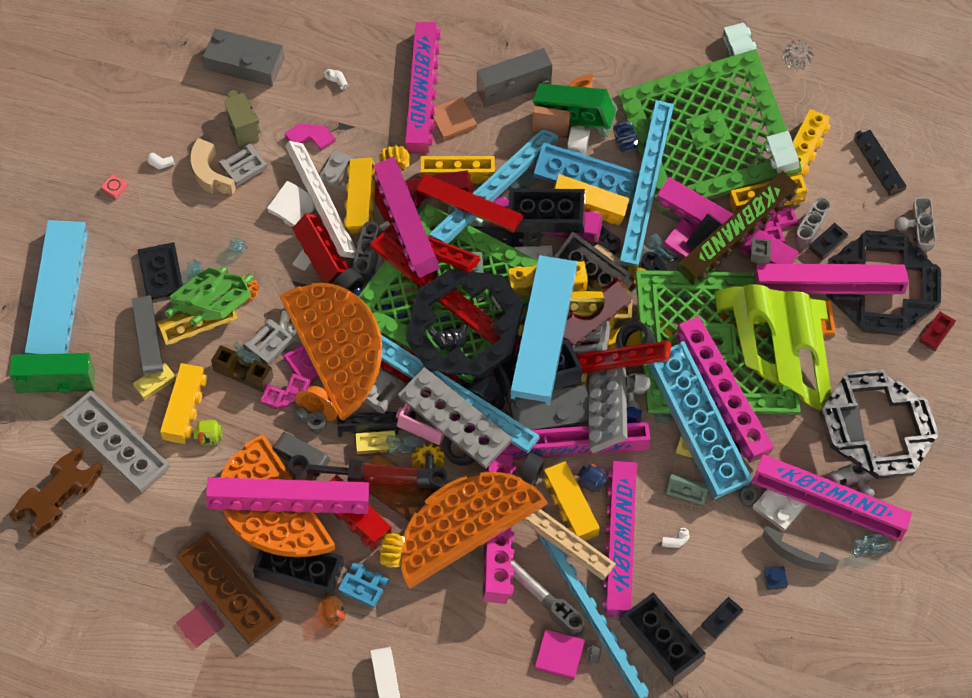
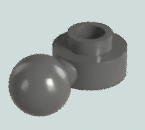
M298 407L293 413L294 419L297 422L306 421L308 428L312 432H322L327 426L326 417L321 412L309 414L306 408ZM316 422H320V425L315 426L314 424Z

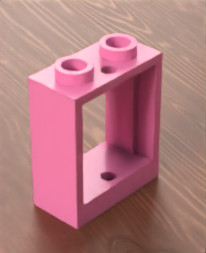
M422 391L421 396L423 398H427L431 395L425 391ZM404 402L405 406L403 408L400 407L396 414V418H398L397 427L440 445L445 435L437 428L435 429L408 417L412 408ZM438 402L435 408L441 410L445 408L446 404ZM452 414L449 419L454 421L456 414Z

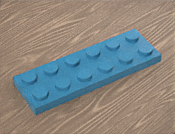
M543 142L533 177L555 184L560 174L629 198L627 207L632 208L639 172Z

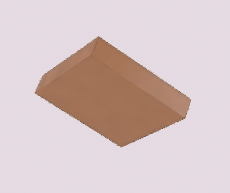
M463 97L436 106V113L432 115V119H434L443 140L477 128V123Z
M534 106L532 132L538 133L544 128L560 137L568 138L570 126L569 111Z

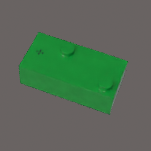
M539 84L533 99V103L537 107L569 111L570 126L610 129L616 113L607 89Z
M90 353L11 355L10 377L17 393L94 391L95 368Z

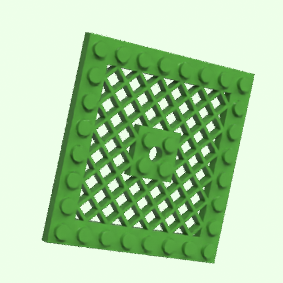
M756 49L618 91L627 121L631 122L637 137V150L641 161L653 114L652 110L647 109L650 103L655 105L656 99L660 98L662 102H665L667 98L674 100L672 103L674 104L672 113L679 115L677 120L670 119V124L673 127L671 130H668L664 150L668 148L673 151L670 156L663 153L662 159L666 160V163L663 166L661 161L654 192L655 201L668 179L666 173L671 175V178L674 180L676 178L683 180L682 185L708 200L730 194L731 190L772 181L778 175L776 169L771 167L770 158L762 157L763 152L766 151L764 143H767L768 136L788 130ZM736 77L743 79L741 84L733 82ZM719 82L726 84L723 90L716 87ZM747 82L749 83L750 88L745 86ZM702 87L709 90L706 95L699 93ZM730 87L738 89L735 94L728 92ZM742 91L749 94L747 99L739 96ZM713 92L720 94L717 100L710 97ZM684 93L691 95L689 100L682 98ZM753 96H754V99H755L756 103H754V102L751 101V99H752ZM696 97L703 100L700 105L693 103ZM724 97L732 99L729 104L722 102ZM736 101L743 104L741 109L733 107ZM707 102L714 104L711 110L704 107ZM678 103L685 105L683 110L676 108ZM747 106L754 108L752 114L745 111ZM690 107L697 110L694 115L687 113ZM718 107H721V108L726 109V110H725V112L722 114L721 109H718V110H717V108H718ZM730 111L737 114L735 119L727 117ZM758 112H760L762 118L756 116ZM645 114L650 115V118H649L648 121H647V118H646ZM741 116L749 119L746 124L739 122ZM684 117L687 118L686 124L681 123ZM753 121L760 123L758 129L750 126ZM726 122L731 124L729 129L727 128ZM735 126L743 129L740 134L733 132ZM764 126L767 130V133L762 131ZM677 128L685 130L682 135L675 133ZM706 128H712L714 130L710 134L704 132ZM747 131L754 134L752 139L745 137ZM688 133H690L692 140L686 138ZM758 136L766 138L763 144L756 141ZM731 137L737 139L735 144H731ZM671 138L679 140L676 146L669 143ZM741 141L748 144L746 149L738 147ZM683 142L690 145L688 150L680 148ZM753 146L760 149L758 154L750 152ZM694 147H695L697 153L700 152L699 155H696V154L692 153ZM723 147L731 149L728 155L721 152ZM735 151L743 154L740 160L732 157ZM706 152L713 154L711 160L703 157ZM677 153L684 155L681 161L674 158ZM747 156L754 159L752 164L744 162ZM688 157L696 160L693 166L686 163ZM717 157L725 160L722 165L715 163ZM700 162L707 165L705 170L697 168ZM729 162L736 164L734 170L726 167ZM800 162L799 168L786 171L785 173L789 176L802 172ZM671 163L678 165L675 171L668 168ZM711 167L719 170L716 175L709 173ZM682 168L690 170L687 176L680 173ZM693 173L701 175L698 181L691 178ZM656 201L660 215H662V211L670 210L669 208L661 207Z
M426 204L419 214L427 236L449 216L429 204ZM467 225L448 243H456L458 248L468 252H482L483 261L489 260L490 264L483 266V272L492 271V274H496V270L505 268L506 273L500 274L505 280L508 279V269L518 266L531 267L538 263L536 259L470 225ZM385 260L358 297L366 303L374 314L382 336L414 352L406 341L409 327L404 324H410V311H413L414 304L408 305L407 300L416 298L418 288L412 281L402 283L401 277L406 276ZM439 263L440 269H454L451 265ZM440 269L436 270L438 276L441 275ZM396 279H398V284L393 285ZM462 286L456 289L459 293H461L464 297L471 301V298L468 296V294L465 292ZM414 287L415 292L405 294V288ZM487 289L472 299L473 304L480 309L488 307L490 313L486 314L496 321V317H503L506 313L504 311H493L492 306L496 305L493 300H490L489 295L491 293ZM401 290L402 295L392 297L391 291ZM388 293V298H383ZM531 296L519 297L524 304L520 324H522L527 316ZM477 297H486L485 302L477 303ZM404 301L405 306L395 308V302ZM439 302L430 306L433 307L434 313L439 319V322L433 325L436 330L443 331V328L448 327L457 329V325L464 323L460 319L454 320L453 316L455 315ZM390 304L391 309L382 311L380 305ZM407 313V318L398 319L397 314ZM449 315L450 321H440L439 317ZM469 326L467 335H469L470 341L465 342L464 347L460 348L462 350L463 348L472 347L473 353L464 354L468 360L491 346L484 338L474 340L472 334L477 333ZM424 331L442 357L449 353V351L441 350L432 340L428 331ZM481 345V347L477 351L476 346ZM456 375L470 384L476 378L472 377V375Z
M636 270L635 281L639 321L651 329L654 333L655 342H661L662 338L664 341H669L672 344L671 347L678 345L673 341L676 338L675 334L670 338L663 331L668 327L675 333L677 327L672 323L676 319L680 323L687 321L681 316L684 311L692 316L690 319L699 316L711 338L721 341L722 345H716L726 364L728 363L735 369L732 372L733 376L738 372L745 378L742 382H739L736 378L735 380L755 414H800V402L797 393L784 385H776L766 379L759 383L752 377L756 373L755 370L749 374L742 368L745 365V361L741 351V344L737 347L736 339L740 342L738 328L735 330L736 319L734 313L731 310L713 312L708 307L711 303L716 306L715 294L712 295L710 292L754 284V273L708 272V276L702 282L698 281L692 285L679 271ZM664 293L671 298L668 303L661 298ZM682 294L690 299L687 303L679 298ZM701 294L708 299L705 304L698 299ZM674 302L681 307L678 312L671 307ZM693 302L700 307L697 312L689 307ZM658 304L663 307L660 311L658 310ZM665 311H668L673 316L670 320L662 315ZM703 311L710 316L707 321L700 316ZM721 312H724L729 317L726 321L718 316ZM660 321L664 324V326L661 329ZM766 323L756 324L758 327L754 330L755 340L760 343L757 346V354L765 361L776 364L771 328L766 326ZM760 329L768 334L765 339L757 334ZM640 331V340H641V343H642L643 340H644V333H643V331ZM770 338L772 341V346L767 342ZM762 346L770 352L767 356L759 351ZM772 356L774 358V363L771 360H769ZM738 357L743 360L740 365L735 362L738 360ZM644 364L643 374L650 379V388L645 391L647 413L671 414L648 365ZM747 381L755 386L752 391L744 386ZM766 381L774 387L771 392L763 386ZM757 390H759V391L762 392L763 394H755V393H756ZM728 404L729 407L735 408L732 404Z

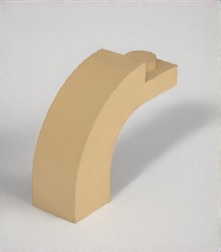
M197 138L191 151V166L196 182L202 189L212 195L216 189L221 193L233 195L236 190L234 180L215 173L210 169V164L216 155L215 145Z

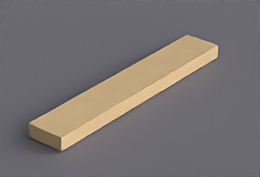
M541 509L521 520L602 580L607 577L616 565L612 560Z

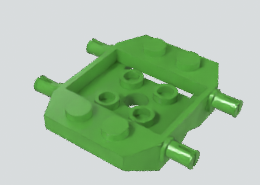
M222 266L219 270L209 267L169 296L172 307L164 313L167 318H171L177 312L195 316L190 320L193 326H197L202 320L223 319L251 297L247 284L253 281L254 277L250 273L244 278L236 274H226L228 269L225 266Z

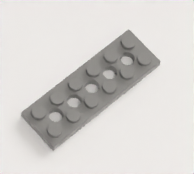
M425 367L398 394L402 401L485 469L512 442V437ZM424 390H429L431 395L423 398L421 393ZM438 402L446 404L445 408L441 410L436 409L435 405ZM452 414L460 415L458 421H451L449 418ZM469 425L475 427L472 433H466L464 429ZM486 437L490 442L487 445H481L479 440Z
M626 367L589 372V449L596 453L627 439Z
M91 390L62 414V418L139 492L142 493L170 468V464ZM88 413L95 414L92 420L85 419ZM102 425L108 427V429L105 432L97 431L98 428ZM113 438L121 439V442L117 445L110 443ZM127 450L134 451L131 457H125L124 453ZM141 462L148 464L143 470L137 469V465Z

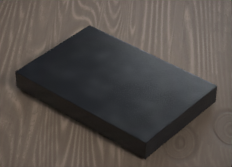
M175 242L137 249L146 296L151 295L152 300L168 297L183 286Z

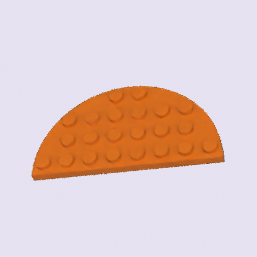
M312 283V285L295 287L279 297L332 404L337 410L339 418L344 421L364 402L378 376L382 358V339L378 323L366 303L357 295L341 286L329 283Z
M264 434L244 444L243 449L237 454H233L226 463L220 477L293 480ZM221 509L226 522L240 538L265 552L289 557H307L335 550L334 542L314 512Z
M482 472L480 475L469 478L464 476L444 485L424 501L426 504L418 513L415 512L403 536L405 541L401 551V570L407 586L411 589L543 508L548 502L533 485L523 481L520 477L501 472Z

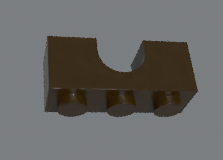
M222 345L219 346L211 359L213 371L261 392H264L267 384H270L273 379L271 366L255 359L252 364H249L240 359L236 351Z

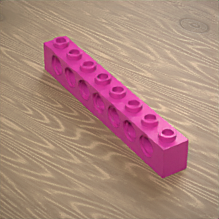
M698 316L680 323L675 331V337L679 343L685 342L716 407L722 414L724 423L731 430L733 440L739 444L742 456L747 458L749 463L761 459L762 454L770 455L774 448L772 442L700 317ZM728 404H732L735 408L729 407ZM738 420L742 421L745 425L739 424ZM747 437H751L754 442L749 441Z
M500 454L486 468V472H501L514 475L516 463H513V455ZM511 527L484 543L483 602L506 604L508 598L513 595L514 586L510 584V579L513 578L514 567L511 566V561L514 558V549H511V543L513 544L514 531H511Z

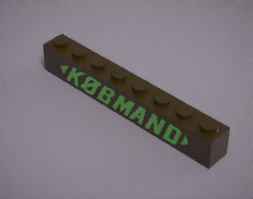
M784 171L779 173L681 260L677 271L692 285L698 281L702 282L708 276V272L711 269L714 271L719 267L720 261L723 258L728 259L733 254L734 248L737 246L740 248L746 242V238L749 235H755L762 223L764 225L771 220L772 214L775 212L779 213L787 201L791 202L797 196L796 191L799 185Z

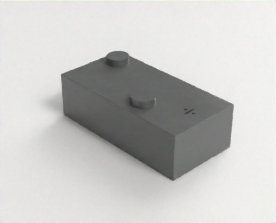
M214 29L203 55L206 70L272 87L284 60L282 45L219 29Z
M544 48L477 70V93L484 107L535 91L539 84H551L552 63Z
M586 385L553 390L550 405H546V402L525 398L509 403L511 418L530 430L589 426V397Z

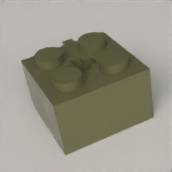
M231 90L228 92V98L224 102L228 118L227 122L238 148H241L249 143L253 144L259 141L258 134L261 133L258 125L259 120L257 114L252 112L251 100L246 99L244 93L238 94L236 90Z

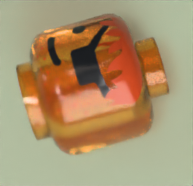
M326 597L318 605L319 621L327 625L328 628H336L345 620L344 603L338 597Z

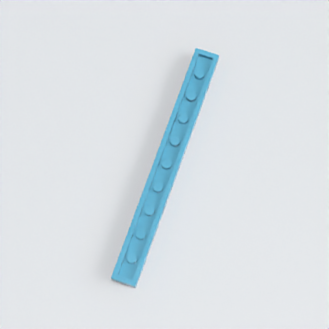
M658 100L655 102L619 264L638 268L674 104Z
M544 128L540 130L473 194L493 202L538 160L543 142L554 145L558 141V135ZM455 209L429 233V237L448 244L476 217Z
M381 335V360L413 379L424 368V365L417 357ZM439 371L431 372L512 437L511 443L526 453H529L540 439L538 434Z
M539 534L540 541L635 698H647L649 692L643 682L640 683L637 678V670L633 665H629L626 660L628 657L623 648L620 649L617 645V638L614 632L608 630L605 617L597 612V605L594 599L588 597L586 593L587 588L583 581H579L576 577V569L567 562L566 553Z

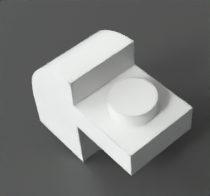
M572 126L568 150L586 155L591 129Z

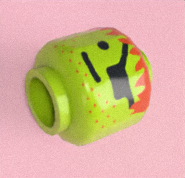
M200 420L198 426L194 427L193 430L194 439H198V443L202 446L217 445L219 440H222V425H219L216 420Z

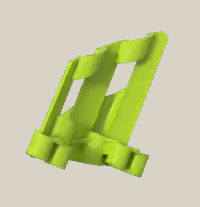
M756 284L715 291L717 311H734L745 365L755 370L767 381L780 386L784 385L799 395V398L805 404L821 411L832 394L821 326L822 320L828 321L826 301L811 299L808 294L803 292L771 290L766 286ZM768 322L772 333L776 364L765 361L757 354L753 324ZM802 348H807L811 351L817 390L803 384L798 353Z

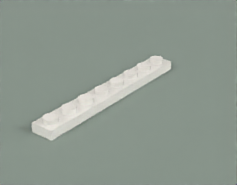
M289 141L285 147L338 254L342 257L355 258L356 248L304 145Z

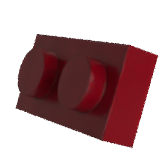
M939 311L919 342L936 352L955 325L956 320Z

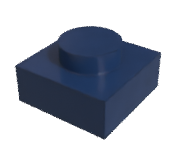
M784 566L764 569L767 590L788 587Z

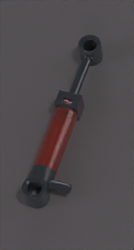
M300 454L293 456L289 461L290 474L297 480H302L308 476L309 472L348 475V482H369L370 484L426 488L434 492L446 485L448 481L445 469L441 467L433 468V454L426 455L425 468L363 463V460L349 459V468L310 464L308 459ZM298 464L304 466L301 470H296L294 467ZM440 477L442 478V481L435 482L433 481V478Z

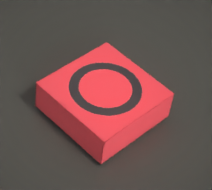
M112 174L101 186V189L117 199L128 185L125 181Z

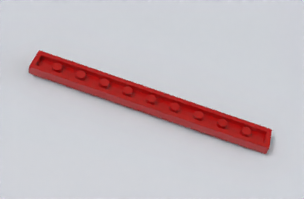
M381 233L370 243V248L418 287L422 288L438 277V275L432 272L419 278L416 271H411L408 264L411 260L406 258L403 252L404 248L385 233ZM454 290L438 301L491 345L500 340L491 326L495 320L457 290ZM517 338L514 354L519 353L521 341Z

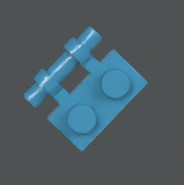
M353 563L350 570L356 572L355 576L347 572L338 588V592L374 609L383 594V589L377 586L379 584L387 586L390 579L384 577V574L380 572L375 573L367 569V566L363 564ZM365 576L371 579V583L362 580V577Z

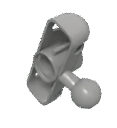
M918 197L913 203L914 219L907 220L905 217H899L895 220L894 226L896 230L901 232L906 231L908 227H914L917 246L922 251H930L936 243L932 200L928 197ZM930 207V213L928 214L926 209ZM934 238V243L929 244V241L933 240Z
M633 373L626 375L627 414L630 416L636 415L639 411V405L635 402L634 394H644L650 388V379L644 374Z
M852 462L850 465L841 467L835 472L831 471L827 476V479L840 484L841 480L846 479L844 486L850 487L857 484L860 488L859 492L871 497L875 495L874 488L866 485L864 482L875 477Z

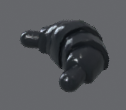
M462 323L459 329L452 328L446 331H437L433 326H429L427 331L441 350L451 352L458 346L459 348L464 347L468 325Z

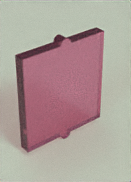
M205 601L176 622L184 632V636L188 637L196 648L225 627L224 623L217 616V612L213 611Z

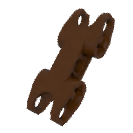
M78 447L61 457L51 468L50 473L54 478L41 491L36 490L34 487L26 491L11 511L9 516L14 522L21 520L27 515L36 516V520L29 530L33 538L51 529L63 515V511L59 507L74 493L78 497L86 495L102 474L103 467L99 463L92 465L86 470L77 468V465L84 456L81 448Z

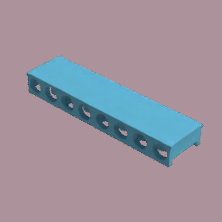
M48 220L25 354L68 353L88 234L85 222Z
M539 255L511 388V399L519 397L546 402V405H550L576 277L577 261Z
M683 341L671 347L669 361L647 365L705 484L709 487L708 490L713 500L749 485L748 483L752 481V478L685 342Z

